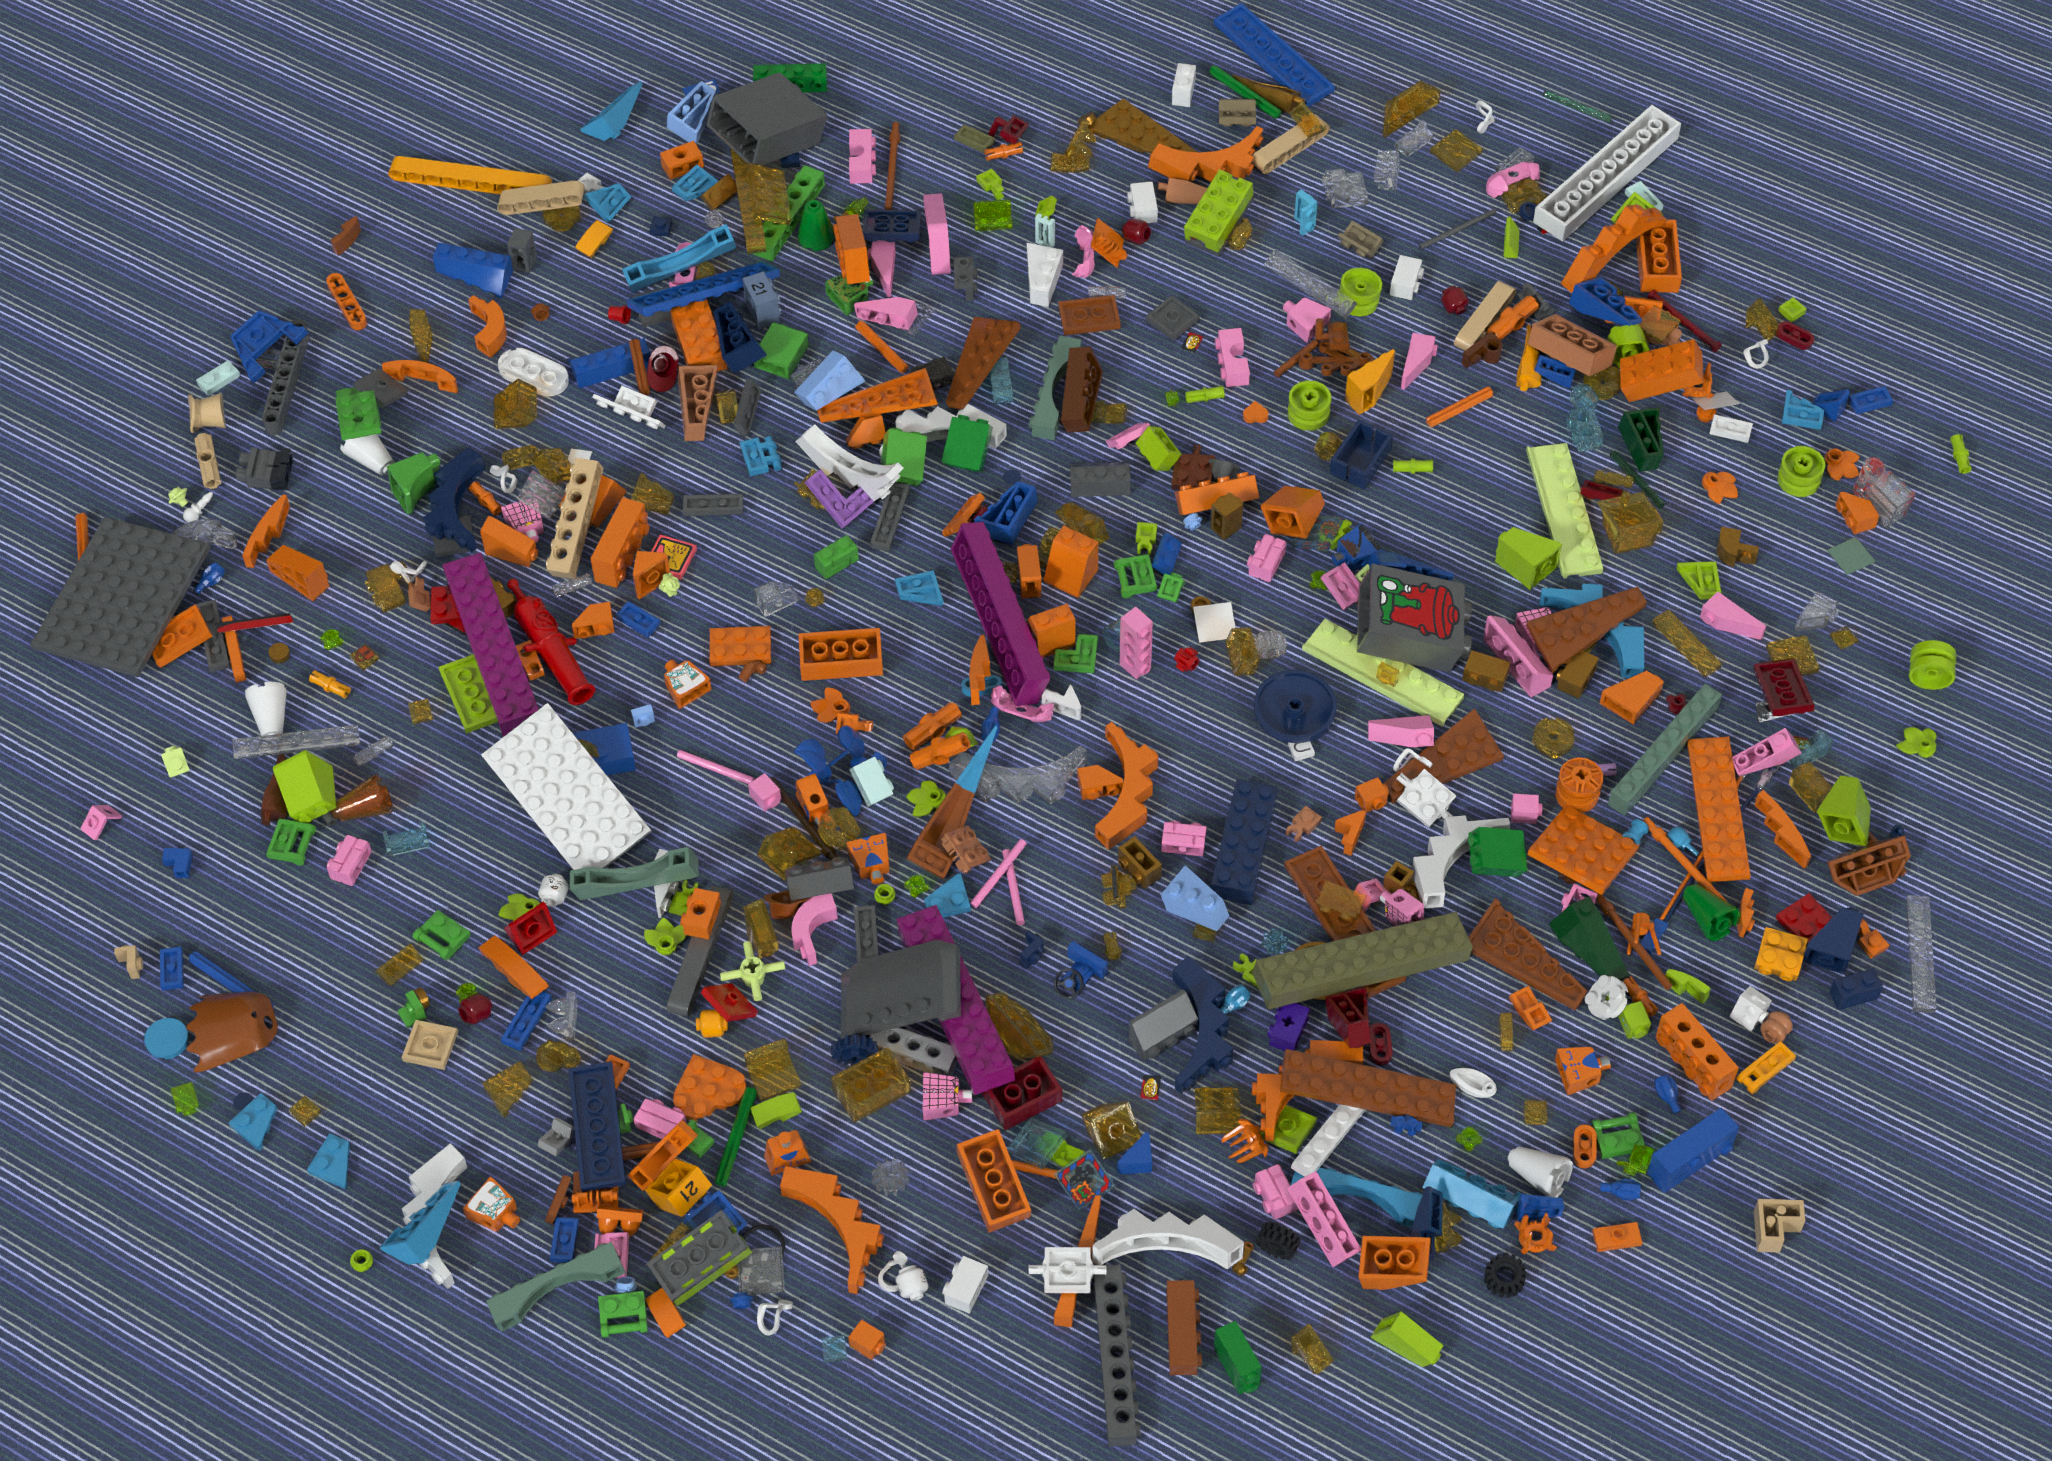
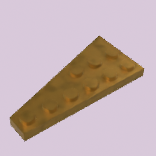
M1124 98L1097 117L1092 124L1085 127L1086 133L1091 134L1093 132L1100 135L1102 139H1112L1118 145L1140 153L1147 152L1152 154L1158 143L1172 149L1197 152Z

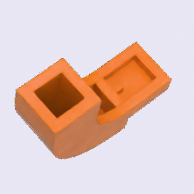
M473 295L468 299L470 310L487 323L474 336L476 347L491 358L501 349L506 340L507 330L503 311L494 300L487 304L485 300Z
M681 1120L627 1176L644 1191L698 1135Z

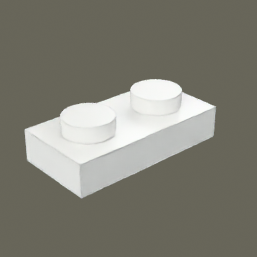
M1714 414L1709 434L1748 443L1753 423Z

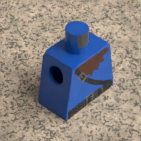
M1360 524L1338 540L1337 553L1332 555V561L1336 566L1345 562L1350 570L1355 571L1364 568L1367 564L1369 565V559L1373 552L1383 549L1364 525Z

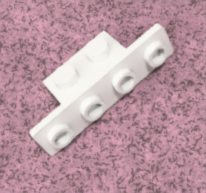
M621 386L614 402L593 394L592 398L597 401L596 404L605 409L610 406L614 408V412L622 416L627 413L631 415L630 418L637 422L644 420L647 422V426L658 429V427L664 429L666 426L661 421L651 418L657 400L624 386Z

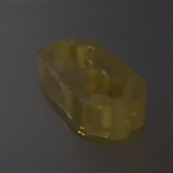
M533 445L510 449L502 454L503 465H508L510 470L536 464L540 459L539 451Z
M1500 1012L1499 1015L1501 1051L1512 1052L1513 1050L1512 1013Z

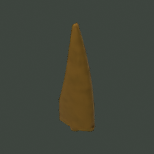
M1235 74L1232 75L1233 78L1288 114H1293L1297 104L1303 106L1305 103V99L1300 97L1301 92L1260 83Z

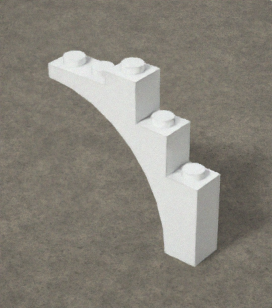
M969 404L964 409H960L956 416L937 406L933 412L927 415L926 419L910 410H906L895 421L896 428L902 429L903 432L910 433L915 431L927 436L926 442L947 439L952 416L958 418V415L968 416L971 421H977V419L989 421L988 424L993 427L989 446L994 449L1007 436L1005 423ZM883 445L881 446V448H880V450H879L880 463H881V459H882V449H883Z
M815 424L795 441L826 476L834 472L850 489L855 485L861 487L873 501L878 498L883 500L891 492L889 488L899 479V472L903 469L899 462L893 465H877L850 454L826 436Z
M1465 815L1445 817L1444 836L1429 837L1427 851L1429 856L1413 858V878L1420 902L1424 904V909L1443 907L1445 876L1453 863L1464 853L1470 851L1468 833L1478 827L1510 829L1509 818L1467 821Z
M451 1143L409 1176L410 1189L416 1197L402 1208L404 1214L403 1221L406 1225L411 1221L409 1216L427 1207L425 1202L445 1183L454 1182L468 1168L465 1158ZM435 1246L429 1253L430 1257L419 1265L424 1270L428 1268L432 1272L431 1276L438 1285L443 1284L448 1289L454 1284L451 1272L441 1261Z
M1133 1209L1118 1219V1229L1113 1230L1109 1235L1098 1240L1093 1245L1092 1262L1096 1265H1102L1111 1259L1128 1253L1163 1249L1199 1255L1228 1269L1243 1259L1244 1241L1206 1215L1201 1216L1188 1225L1170 1212L1152 1222Z

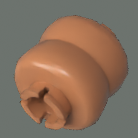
M1774 1011L1770 1013L1767 1020L1760 1027L1763 1038L1771 1043L1783 1042L1786 1035L1793 1028L1790 1017L1784 1012Z

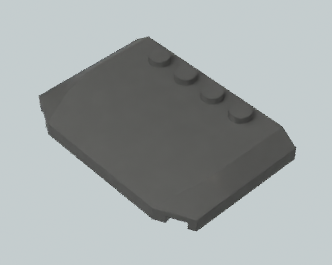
M935 940L859 960L841 974V1038L843 1039L845 1035L851 1037V1035L857 1034L861 1037L934 1018L944 1021L961 1016L960 948L956 944Z

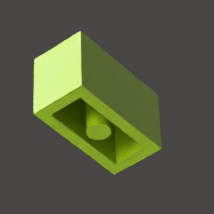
M1148 426L1135 443L1139 447L1140 453L1149 460L1150 466L1156 471H1169L1182 455L1161 427Z

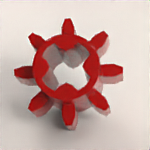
M1192 647L1180 648L1174 657V660L1178 663L1176 668L1182 672L1193 671L1200 661L1198 656H1196L1198 651Z

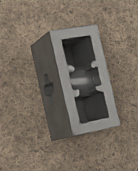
M514 228L507 244L513 270L530 273L537 258L533 232Z

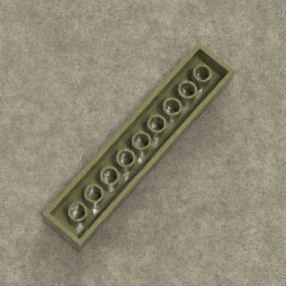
M1457 912L1258 959L1255 963L1253 976L1269 1010L1468 961L1473 946Z

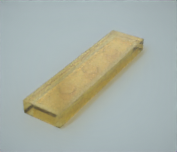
M1669 609L1653 618L1652 623L1704 677L1721 668L1722 664Z

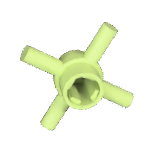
M747 941L743 943L746 958L743 960L740 969L720 973L721 981L742 978L744 984L752 988L754 1001H760L762 999L760 985L764 982L765 974L784 970L785 964L784 961L764 964L759 958L754 957L752 943Z

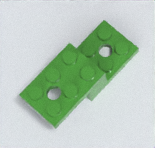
M352 387L336 391L337 397H335L342 441L381 433L380 412L374 390L360 392Z

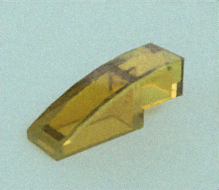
M410 309L409 323L415 350L421 362L429 363L433 341L431 325L428 324L425 309Z

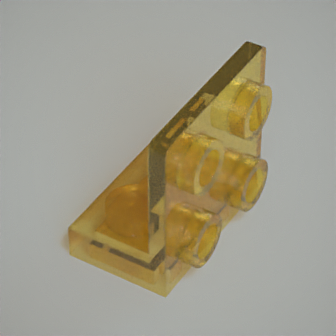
M791 827L766 835L757 855L786 881L785 869H789L791 866L797 865V863L818 857L821 852L798 829Z
M785 1038L744 1053L746 1068L761 1101L801 1087L800 1079L789 1056L788 1044Z
M1202 1087L1195 1089L1196 1134H1227L1240 1125L1238 1122L1241 1116L1238 1088Z

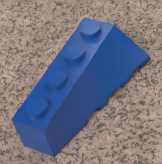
M438 243L433 254L436 272L455 280L461 279L469 286L475 285L480 287L481 291L486 293L492 292L496 297L502 299L513 273L511 256Z
M645 338L639 340L646 369L648 368V359L651 354ZM629 343L583 357L567 358L579 389L635 372Z

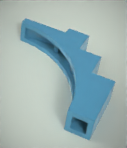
M1593 583L1582 584L1581 590L1555 589L1552 587L1541 588L1539 606L1565 610L1603 598V585ZM1622 621L1614 630L1611 629L1605 633L1604 637L1616 654L1621 678H1631L1644 671V627L1623 626Z

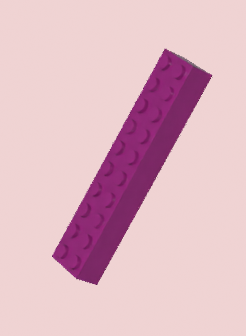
M984 522L962 523L951 547V552L1015 706L1038 704L1050 681V674L1045 668L1043 657L1039 654L1036 641L1031 635L1029 624L1025 621L1023 610L1019 607L1016 594L1011 588L1009 577L1005 574L1003 563L997 555L996 547L991 541L990 533L986 529Z
M480 552L442 565L499 728L504 737L539 709L482 553Z
M937 905L896 919L899 935L905 948L935 940L955 944ZM960 955L961 1016L944 1021L939 1019L968 1084L973 1094L976 1095L1014 1081L1015 1075L1008 1053Z

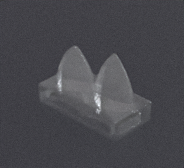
M1421 120L1417 127L1397 140L1394 147L1406 157H1409L1434 138V133L1428 129L1426 122Z
M567 992L566 998L554 1000L545 1007L553 1013L564 1015V1017L550 1022L548 1027L553 1032L564 1034L565 1040H574L578 1000L575 992Z

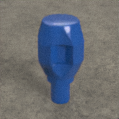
M217 562L209 564L203 570L201 579L193 590L200 594L205 587L208 588L217 584L222 579L225 570Z
M991 707L990 714L982 722L981 738L983 740L987 738L995 726H997V731L993 742L999 736V709L997 707Z
M1668 1074L1656 1078L1654 1083L1658 1096L1670 1105L1674 1114L1682 1111L1678 1103V1087L1674 1079Z
M1621 1179L1612 1183L1601 1182L1600 1191L1611 1192V1194L1622 1200L1631 1201L1640 1198L1641 1184L1633 1179Z

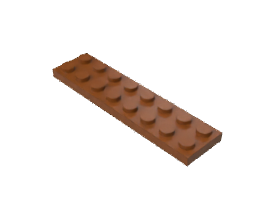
M1322 845L1284 862V867L1332 942L1376 931ZM1406 976L1367 985V998L1405 982Z
M1286 1049L1284 1052L1280 1092L1394 1116L1409 1115L1417 1121L1452 1127L1454 1123L1456 1084Z

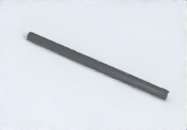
M1492 209L1419 244V247L1424 249L1495 215L1497 212L1495 209Z

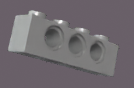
M898 1027L871 1034L869 1037L873 1038V1041H877L878 1056L927 1073L951 1076L958 1062L950 1043H942L936 1041L931 1036L916 1034L911 1029ZM898 1040L896 1043H891L890 1041ZM918 1047L916 1050H911L910 1048ZM938 1054L937 1057H931L930 1055Z

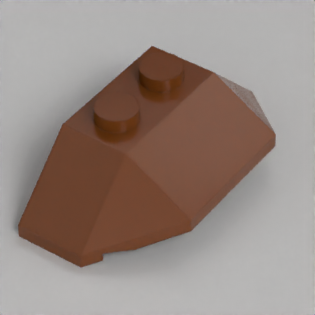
M1899 836L1873 842L1867 846L1839 854L1829 860L1827 864L1833 882L1851 894L1858 896L1895 883L1911 854L1905 836Z

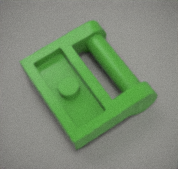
M1149 554L1114 561L1113 564L1118 572L1121 584L1120 592L1123 598L1157 591ZM1125 568H1131L1135 585L1129 586Z
M279 819L266 853L267 857L292 862L300 866L303 865L306 859L307 847L311 836L315 834L316 827L309 823ZM298 832H303L297 853H292Z
M437 910L421 928H417L414 931L412 937L418 942L422 941L438 952L444 960H448L471 934L469 930ZM429 932L447 943L448 946L444 947L427 934Z
M1635 1112L1628 1113L1627 1116L1602 1121L1599 1119L1591 1120V1127L1595 1129L1597 1134L1596 1143L1601 1159L1645 1151L1646 1146ZM1623 1125L1630 1126L1628 1130L1607 1134L1602 1133V1129Z
M644 1291L598 1296L602 1338L609 1337V1334L633 1331L648 1332ZM639 1316V1322L608 1325L609 1319Z

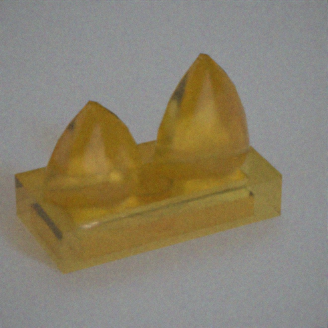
M1083 119L1077 127L1064 153L1068 157H1071L1073 153L1085 157L1093 156L1090 148L1082 142H1096L1094 134L1087 128L1090 122L1086 119Z
M1445 1202L1442 1204V1236L1435 1237L1434 1241L1437 1253H1445L1450 1247L1457 1246L1463 1240V1237L1451 1228V1226L1460 1222L1462 1217L1454 1211L1447 1209Z

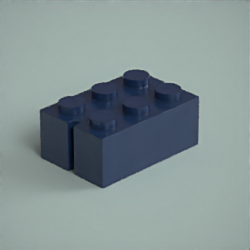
M1358 419L1332 457L1329 474L1344 481L1349 479L1350 484L1365 490L1391 451L1393 434L1377 428L1375 442H1372L1374 426Z

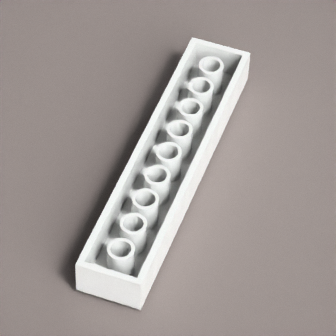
M1651 105L1536 206L1533 223L1563 242L1678 139L1681 123Z

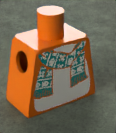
M670 660L665 664V669L667 670L664 674L665 685L678 709L683 708L712 690L710 678L690 661H684L678 665L674 660Z
M489 1177L463 1207L468 1220L495 1232L499 1231L504 1224L514 1229L520 1222V1217L514 1214L517 1209L515 1200L492 1177Z

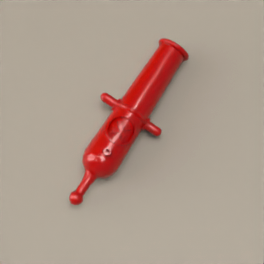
M516 579L508 580L507 587L512 590L517 599L514 607L515 619L532 642L524 646V651H536V653L540 654L567 694L569 704L581 705L589 701L595 694V686L588 682L568 647L575 645L577 639L574 637L565 638L560 633L555 618L548 612L540 598L526 596L519 588V583Z

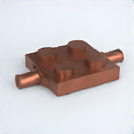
M1194 444L1193 453L1182 454L1174 464L1171 482L1172 489L1180 490V486L1191 484V487L1199 486L1198 482L1210 480L1212 483L1213 474L1211 470L1213 464L1208 462L1209 459H1215V455H1201V445Z

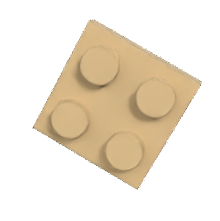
M415 1020L402 1055V1060L445 1070L458 1034L457 1028Z

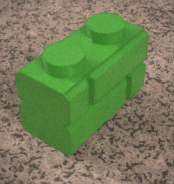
M848 535L813 554L815 568L824 579H828L859 560L858 547Z

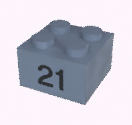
M764 271L742 278L745 304L758 330L771 326L773 322L779 324V315L782 314L778 304L780 297L777 291H773L771 278H767Z

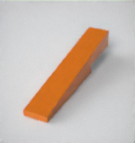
M1095 1195L1078 1247H1090L1091 1260L1101 1207V1196ZM1061 1293L1054 1314V1325L1072 1328L1077 1293Z

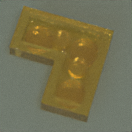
M1806 635L1767 643L1766 649L1772 662L1794 659L1802 676L1819 672V665Z

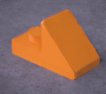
M1364 810L1335 821L1334 830L1344 834L1341 842L1344 845V854L1351 856L1365 823L1366 811Z

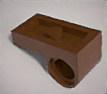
M1491 332L1463 352L1462 365L1465 368H1469L1471 365L1477 364L1480 359L1488 364L1499 362L1502 342Z

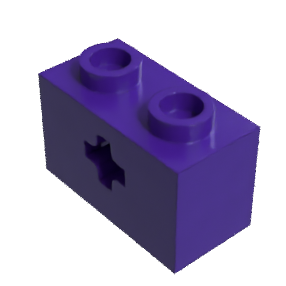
M1296 1003L1278 1007L1275 1014L1277 1021L1275 1025H1270L1267 1034L1270 1037L1269 1046L1283 1051L1286 1049L1295 1051L1308 1022L1310 1008Z

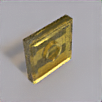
M1456 129L1430 148L1431 154L1456 172L1481 155L1483 151L1480 146Z

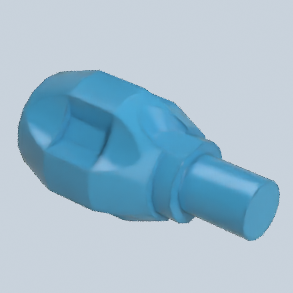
M1243 985L1234 987L1227 993L1220 1010L1227 1014L1228 1012L1231 1013L1241 1009L1248 1002L1251 996L1250 992Z

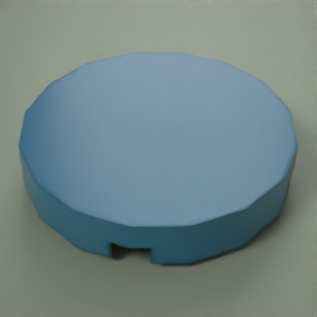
M163 1018L154 1022L147 1029L144 1043L148 1052L153 1057L172 1059L179 1056L186 1049L189 1034L181 1021L173 1018Z

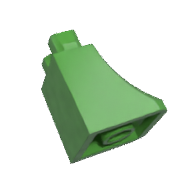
M421 452L387 466L391 492L408 515L413 513L420 498L435 487L434 481L436 480L433 474L440 469L438 466L441 465L440 459L435 453L426 457Z

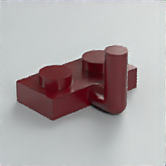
M1014 115L1008 122L1001 117H996L988 135L994 137L999 126H1001L1003 129L999 136L1015 145L1027 130L1029 124Z

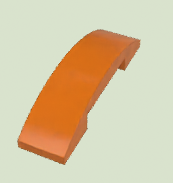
M395 360L382 364L383 371L396 381L403 382L405 376L436 382L439 390L453 393L458 392L456 378L446 370L433 364L414 360Z

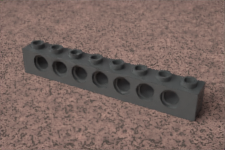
M1121 1264L1106 1265V1275L1093 1274L1108 1447L1136 1445V1437L1141 1436L1140 1422H1135V1415L1139 1414L1138 1401L1133 1400V1393H1136V1379H1131L1130 1372L1134 1371V1358L1129 1357V1350H1132V1336H1127V1329L1130 1328V1315H1125V1307H1128V1294H1123V1286H1126V1273H1121ZM1112 1288L1115 1289L1116 1292L1108 1293L1106 1292V1290ZM1114 1309L1117 1310L1118 1313L1112 1315L1109 1314L1108 1311ZM1115 1330L1120 1332V1334L1113 1336L1110 1332ZM1113 1352H1120L1122 1356L1114 1357L1111 1354ZM1116 1373H1121L1124 1375V1377L1121 1379H1117L1113 1375ZM1117 1395H1124L1126 1399L1117 1400L1115 1397ZM1124 1416L1128 1418V1421L1119 1422L1117 1418Z

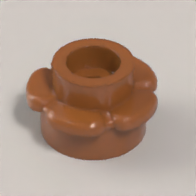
M543 303L536 304L531 309L532 316L537 321H544L549 317L550 309Z

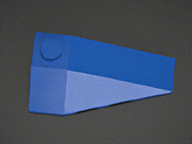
M1601 276L1575 284L1569 304L1578 312L1621 325L1630 326L1642 322V318L1631 306L1625 304L1626 299L1623 296L1617 295L1615 286Z
M1385 550L1373 552L1369 559V568L1373 563L1449 581L1454 577L1453 573Z

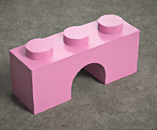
M849 129L850 156H858L849 157L850 184L872 183V175H876V164H872V161H876V150H872V148H876V136H872V129Z
M1241 328L1218 330V338H1215V349L1219 350L1217 354L1218 364H1222V368H1220L1221 380L1225 379L1226 387L1249 385L1250 372L1247 358L1234 357L1243 355L1244 340Z

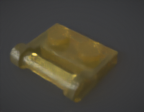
M1531 178L1507 185L1508 191L1500 195L1512 214L1518 212L1520 206L1525 202L1538 204L1547 198L1536 181Z

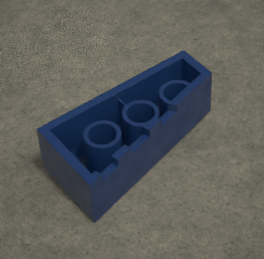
M731 302L714 310L722 359L734 373L767 356L757 338Z

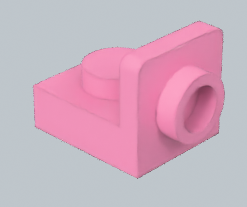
M1375 878L1359 883L1353 895L1365 912L1371 903L1381 901L1380 896L1386 889Z

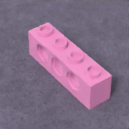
M1134 607L1122 616L1120 621V665L1135 679L1141 675H1146L1151 669L1153 621L1137 607Z
M1316 1171L1287 1188L1332 1267L1341 1264L1361 1251V1247Z

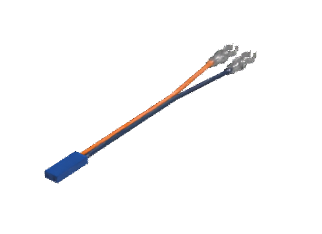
M1766 768L1761 772L1754 789L1755 791L1740 807L1741 812L1765 788L1766 784L1770 783L1773 773H1776L1778 768L1772 771ZM1748 774L1741 775V776L1737 775V778H1736L1737 789H1738L1739 784H1740L1743 780H1745V778L1747 777ZM1701 851L1693 864L1699 871L1704 864L1703 851ZM1689 872L1659 919L1656 918L1653 922L1658 942L1668 928L1667 922L1683 898L1684 890L1694 880ZM1648 931L1640 943L1648 954L1651 955L1655 946L1651 933Z

